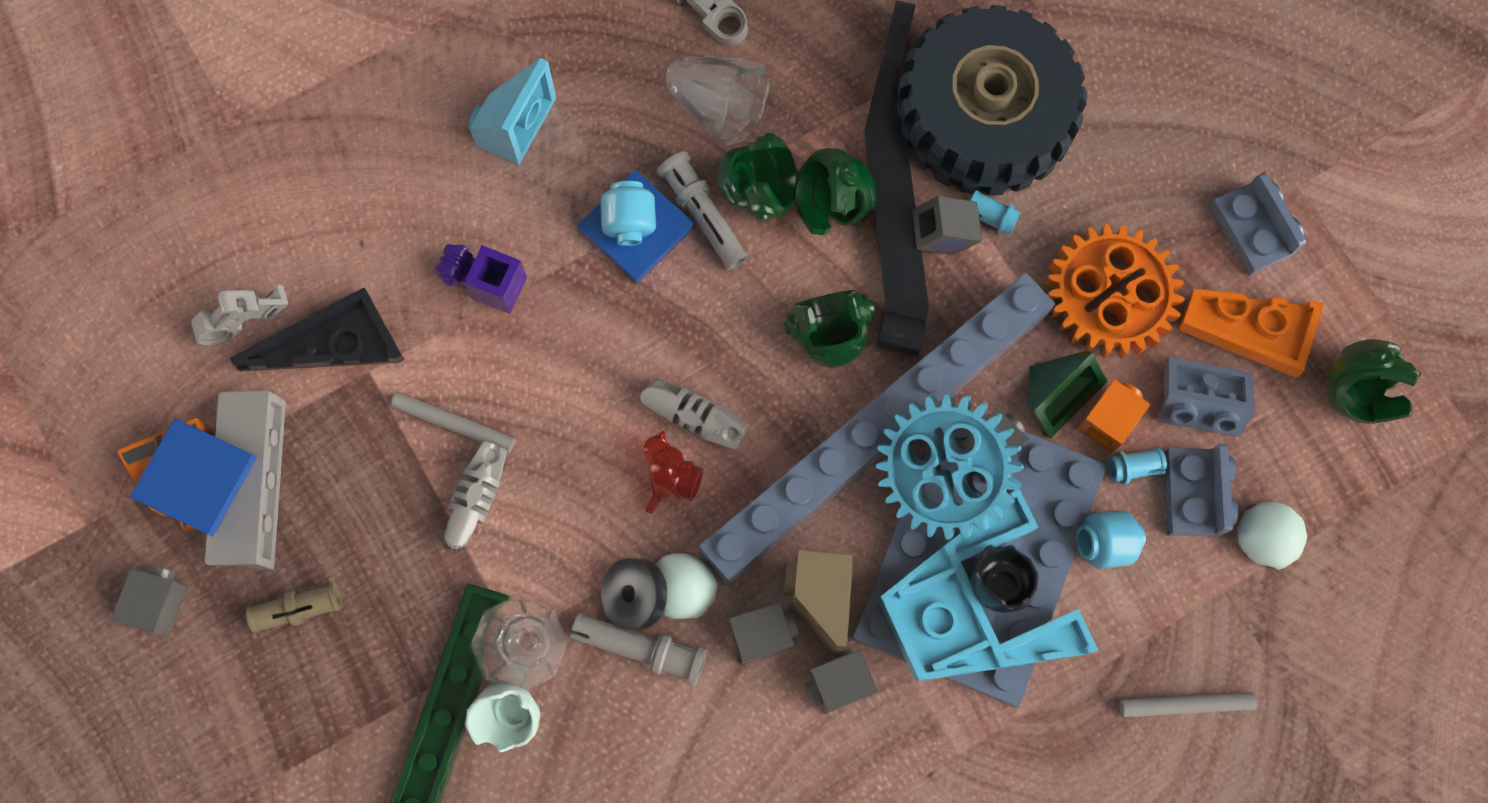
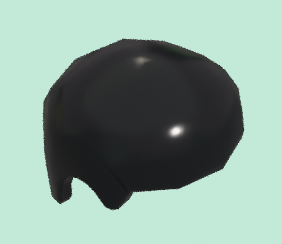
M990 544L986 546L972 565L970 583L976 598L986 608L996 612L1009 613L1022 610L1031 603L1038 592L1039 574L1031 559L1016 550L1015 546L993 547Z

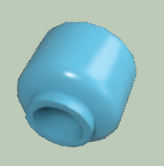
M616 182L610 185V190L603 193L600 201L602 231L605 235L616 238L618 245L642 244V237H646L655 231V198L649 190L643 188L641 182Z
M1126 510L1089 514L1083 520L1082 526L1078 528L1076 533L1079 554L1096 569L1132 565L1138 560L1146 540L1143 527Z

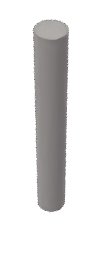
M396 392L392 399L391 408L478 442L487 441L506 449L509 454L515 445V437L400 392Z
M1254 692L1121 699L1119 702L1122 718L1256 710L1257 707Z

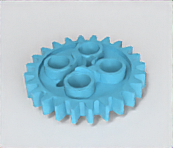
M952 393L944 395L942 405H939L934 395H930L925 400L926 410L917 402L911 403L909 410L912 418L902 412L897 414L895 420L900 429L888 427L884 430V433L892 440V443H883L877 448L881 453L888 456L887 460L876 464L877 469L888 471V477L881 480L878 486L891 487L893 493L886 498V504L899 501L902 506L898 510L896 517L901 518L908 513L913 515L911 529L913 530L921 523H927L928 537H932L939 527H943L946 540H950L954 536L956 528L959 527L964 538H969L973 530L972 523L982 532L986 531L989 528L986 515L999 521L1004 514L998 504L1011 507L1015 501L1006 490H1018L1022 484L1017 479L1011 477V473L1019 472L1024 468V464L1011 461V456L1021 450V445H1007L1006 439L1012 435L1014 429L1009 428L1000 431L997 425L1000 423L1003 415L999 413L988 419L985 416L988 407L986 402L979 405L975 410L971 409L970 395L964 396L959 405H955ZM937 428L943 430L945 449H943L942 442L936 434ZM957 428H965L972 432L975 438V445L972 450L961 449L956 444L954 435ZM915 439H922L929 444L931 448L929 461L920 460L914 455L912 445ZM946 458L948 462H956L958 465V469L952 474L950 470H942L940 467V463L946 460ZM969 472H978L985 477L987 481L986 492L977 493L968 487L966 477ZM932 482L941 487L944 496L942 503H933L926 498L924 494L926 483ZM953 483L959 496L962 498V504L955 502Z

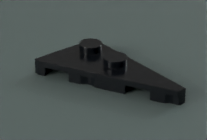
M365 287L230 358L232 364L239 372L400 363L405 360Z

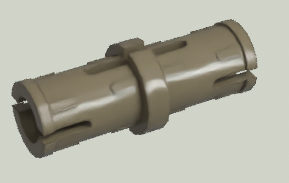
M335 582L298 593L296 590L284 593L283 598L246 607L247 623L254 634L261 630L291 623L292 626L301 625L305 622L306 618L332 611H340L342 609V597Z

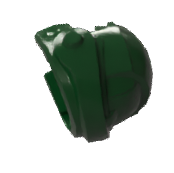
M765 133L764 136L757 137L755 142H750L747 146L729 150L722 158L718 168L717 183L722 197L734 209L749 212V215L759 222H767L769 219L783 217L794 203L797 179L795 159L784 140L777 137L776 134Z
M837 148L820 149L808 157L798 172L795 183L797 211L809 232L814 235L823 236L830 232L832 226L828 219H833L843 226L854 225L862 220L876 205L877 190L875 181L868 168L860 160L852 158L847 152Z
M855 290L840 291L794 304L790 312L786 313V321L783 322L786 335H790L793 341L797 340L808 359L822 367L837 368L848 365L860 357L867 342V323L872 321V313L875 312L873 301L868 300L865 294H860V292Z
M1378 339L1357 341L1343 348L1341 356L1336 360L1328 374L1326 393L1332 407L1338 413L1359 423L1375 424L1412 416L1413 405L1404 395L1388 397L1385 396V393L1395 388L1400 382L1415 386L1418 378L1421 376V372L1416 370L1412 363L1404 360L1401 348L1395 343Z

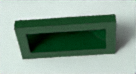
M1086 350L1030 366L1029 409L1046 437L1051 439L1108 382L1093 353Z

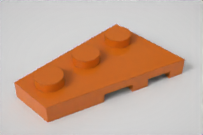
M1194 289L1188 298L1178 330L1298 378L1305 370L1324 302L1309 301L1307 304L1289 303L1287 298L1281 297L1261 300L1247 298L1243 293Z

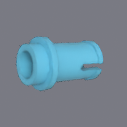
M976 190L971 201L977 202L979 220L997 228V233L1000 235L1002 232L1011 234L1021 214L1020 211L1014 209L1015 204L1011 203L1010 206H1007Z
M1159 447L1126 454L1124 451H1117L1114 456L1109 457L1107 460V470L1110 479L1113 482H1120L1122 485L1129 484L1131 479L1164 475L1166 473L1165 469H1167L1165 454Z

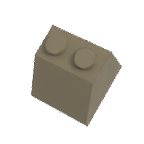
M798 550L795 562H787L784 595H792L791 608L830 654L841 655L847 647L853 555Z

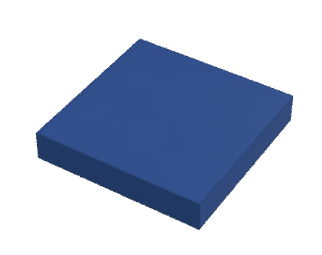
M634 170L624 181L641 182L643 188L649 190L654 195L655 231L646 237H642V244L618 245L616 238H611L602 231L600 204L577 225V228L632 281L638 284L695 228L693 221L638 171Z
M174 418L131 493L130 498L213 537L257 458L240 448Z

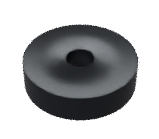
M625 558L614 563L607 571L601 588V601L606 616L615 626L624 630H642L654 625L662 616L667 602V585L661 570L653 562L641 558Z

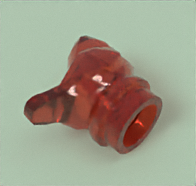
M665 431L649 437L644 442L643 451L649 462L652 496L645 511L653 514L660 503L671 495L678 500L684 498L693 501L700 488L704 469L695 466L693 461H685L682 452L667 442Z

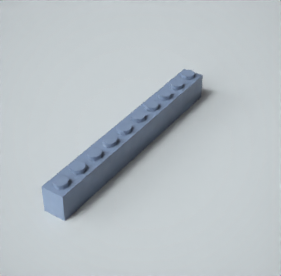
M1027 273L1023 274L699 546L700 555L729 587L885 455L877 450V448L883 443H892V440L886 436L884 430L888 427L900 429L895 420L897 414L902 412L912 418L909 405L914 402L919 403L926 410L925 400L930 395H934L939 405H942L945 394L952 393L953 396L1041 323L1055 305L1054 301Z

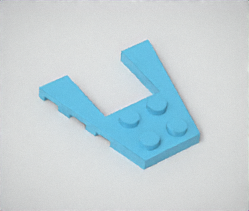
M1020 489L1010 493L1015 500L1011 507L998 504L1004 514L999 521L986 515L989 522V528L986 531L982 532L973 523L972 534L969 538H964L960 533L878 598V602L915 682L1088 655L1098 651L1079 609L999 644L979 600L976 598L970 580L961 563L980 555L986 546L990 544L993 547H999L1039 528Z

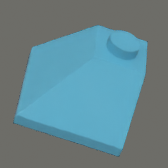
M539 58L491 92L483 106L478 105L474 109L470 117L469 129L476 146L517 165L521 163L556 100L548 61Z

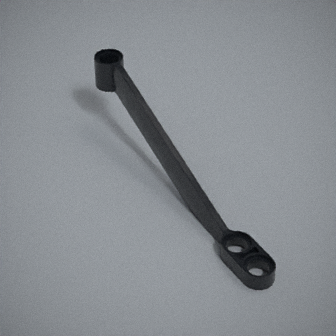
M896 0L864 130L868 170L875 181L877 190L876 205L873 211L886 306L876 347L918 357L926 327L929 302L922 250L916 249L912 210L916 206L908 146L902 133L903 125L897 113L898 76L916 4Z

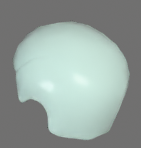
M1261 502L1244 512L1237 528L1239 546L1247 554L1248 558L1257 565L1270 566L1277 570L1283 569L1299 559L1307 541L1303 519L1293 508L1277 502Z
M673 553L663 556L655 564L661 570L667 585V602L662 614L663 616L671 619L698 618L714 603L718 584L713 569L697 556L687 553Z
M512 683L490 685L478 695L467 709L465 727L471 740L476 745L487 742L493 744L498 752H504L514 747L526 745L534 737L539 728L540 709L530 693L521 686Z

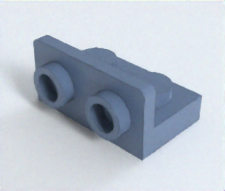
M1266 172L1257 175L1250 184L1221 196L1210 204V208L1249 276L1292 257L1306 244L1301 223L1297 218L1292 217L1283 202V194L1280 187L1271 181Z
M1169 356L1164 365V400L1157 413L1158 421L1225 435L1241 436L1255 411L1253 372Z
M1218 444L1212 449L1168 448L1164 451L1167 462L1165 480L1168 536L1220 537L1232 531L1233 525L1236 524L1238 518V506L1236 500L1231 499V482H1233L1235 477V461L1232 456H1229L1228 444Z

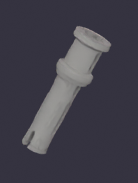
M683 151L671 156L658 167V175L661 179L666 178L677 195L675 201L678 206L690 211L705 237L724 263L726 270H734L746 262L750 256L745 252L727 222L708 196L710 186L706 180H700L690 165L691 157L689 154Z
M583 613L577 615L572 627V631L575 632H572L570 635V639L573 641L598 647L599 649L648 664L652 673L660 675L663 671L687 679L688 685L694 687L700 678L707 655V648L700 646L698 649L675 643L672 642V637L669 635H660L657 639L633 630H624L614 624L595 619Z

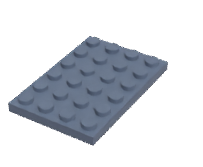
M937 428L936 434L942 442L943 449H945L943 430ZM957 428L954 435L956 444L959 446L972 432L965 428ZM1024 432L1029 440L1011 458V461L1024 464V468L1019 472L1011 473V477L1022 483L1019 489L1039 528L999 547L1013 545L1016 550L1031 559L1039 574L1038 592L1026 608L1015 612H996L980 603L999 644L1051 621L1078 547L1076 539L1077 530L1082 526L1083 520L1090 514L1107 464L1027 432ZM929 445L923 457V461L930 460L931 448ZM947 458L940 463L941 469L950 470L951 474L958 469L957 463L948 462ZM969 472L966 477L968 487L977 493L986 492L987 483L985 484L974 472ZM932 482L925 484L924 494L926 498L933 503H942L944 496L941 487ZM953 483L955 502L962 504V498L959 496ZM1006 490V492H1007L1008 494H1010L1011 492L1014 491V490ZM910 513L899 518L852 637L853 641L904 662L906 660L878 602V598L961 533L959 527H957L954 536L950 540H946L943 527H939L932 537H928L927 523L923 522L914 530L911 529L913 515ZM979 555L961 563L970 582L972 565ZM1035 663L945 677L944 679L1014 708H1019Z

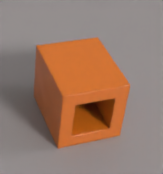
M1114 379L1102 392L1077 427V430L1112 454L1124 443L1150 406V403L1143 399L1142 393L1136 387L1126 382L1120 383Z

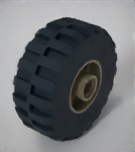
M991 5L990 9H980V6L964 8L962 14L958 16L950 13L937 21L936 28H927L918 37L916 47L909 51L898 87L897 113L903 125L902 133L907 141L908 149H914L916 152L914 161L923 170L927 168L932 170L936 174L934 179L947 186L950 182L961 186L960 191L974 194L976 190L987 191L988 196L1003 195L1005 189L1011 187L1013 191L1018 192L1030 187L1034 178L1042 180L1053 171L1056 163L1061 162L1080 129L1084 118L1082 112L1087 105V90L1084 86H1081L1085 79L1084 71L1079 62H1074L1073 56L1075 51L1065 39L1061 41L1056 35L1057 30L1044 21L1042 24L1032 18L1033 14L1023 10H1019V13L1006 10L1007 6Z

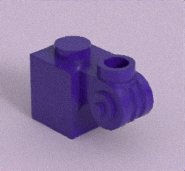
M447 244L443 250L444 255L439 258L440 263L436 264L433 270L438 278L447 286L456 285L467 289L472 299L510 314L527 279L521 260L483 245L476 258H473V254L469 252L470 249L468 247Z

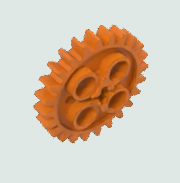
M1105 224L1099 236L1092 227H1089L1084 234V240L1075 234L1069 242L1070 247L1065 245L1061 247L1057 254L1060 259H1054L1049 267L1055 274L1048 276L1045 285L1054 288L1047 295L1054 303H1057V306L1049 314L1050 318L1063 317L1064 321L1058 331L1063 332L1072 329L1074 334L1070 341L1071 344H1075L1083 338L1087 341L1085 351H1091L1098 345L1101 346L1102 358H1106L1112 349L1116 348L1119 358L1124 359L1129 353L1130 347L1138 356L1146 349L1145 343L1154 348L1161 341L1159 335L1166 337L1173 328L1169 323H1174L1181 315L1174 308L1179 307L1185 299L1174 292L1184 285V281L1172 279L1171 276L1179 269V265L1165 264L1164 261L1171 252L1165 250L1157 253L1154 250L1158 242L1157 238L1145 244L1142 242L1143 230L1139 229L1133 237H1130L1127 234L1126 225L1122 224L1118 232L1113 234L1109 224ZM1116 257L1125 264L1126 269L1120 270L1115 268L1109 261V258ZM1137 270L1143 272L1142 276L1128 283L1121 293L1115 292L1091 312L1085 310L1086 306L1098 301L1107 289H1115ZM1076 280L1088 281L1093 287V292L1087 293L1082 291L1077 286ZM1136 289L1146 291L1150 295L1152 303L1141 301L1136 295ZM1102 313H1113L1119 320V326L1108 324L1104 320Z

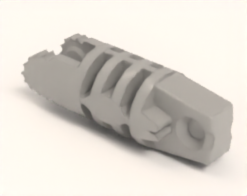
M656 378L640 393L641 403L648 409H652L653 412L667 418V421L675 423L679 427L685 428L705 440L736 450L747 432L749 423L723 405L715 403L711 399L703 397L701 394L693 392L685 386L680 387L672 382H667L666 379Z
M483 441L467 468L464 469L447 508L452 512L447 524V530L444 532L445 537H443L447 548L450 547L451 550L455 549L456 551L458 549L462 550L469 543V538H471L477 523L484 524L501 484L500 478L507 454L506 449Z

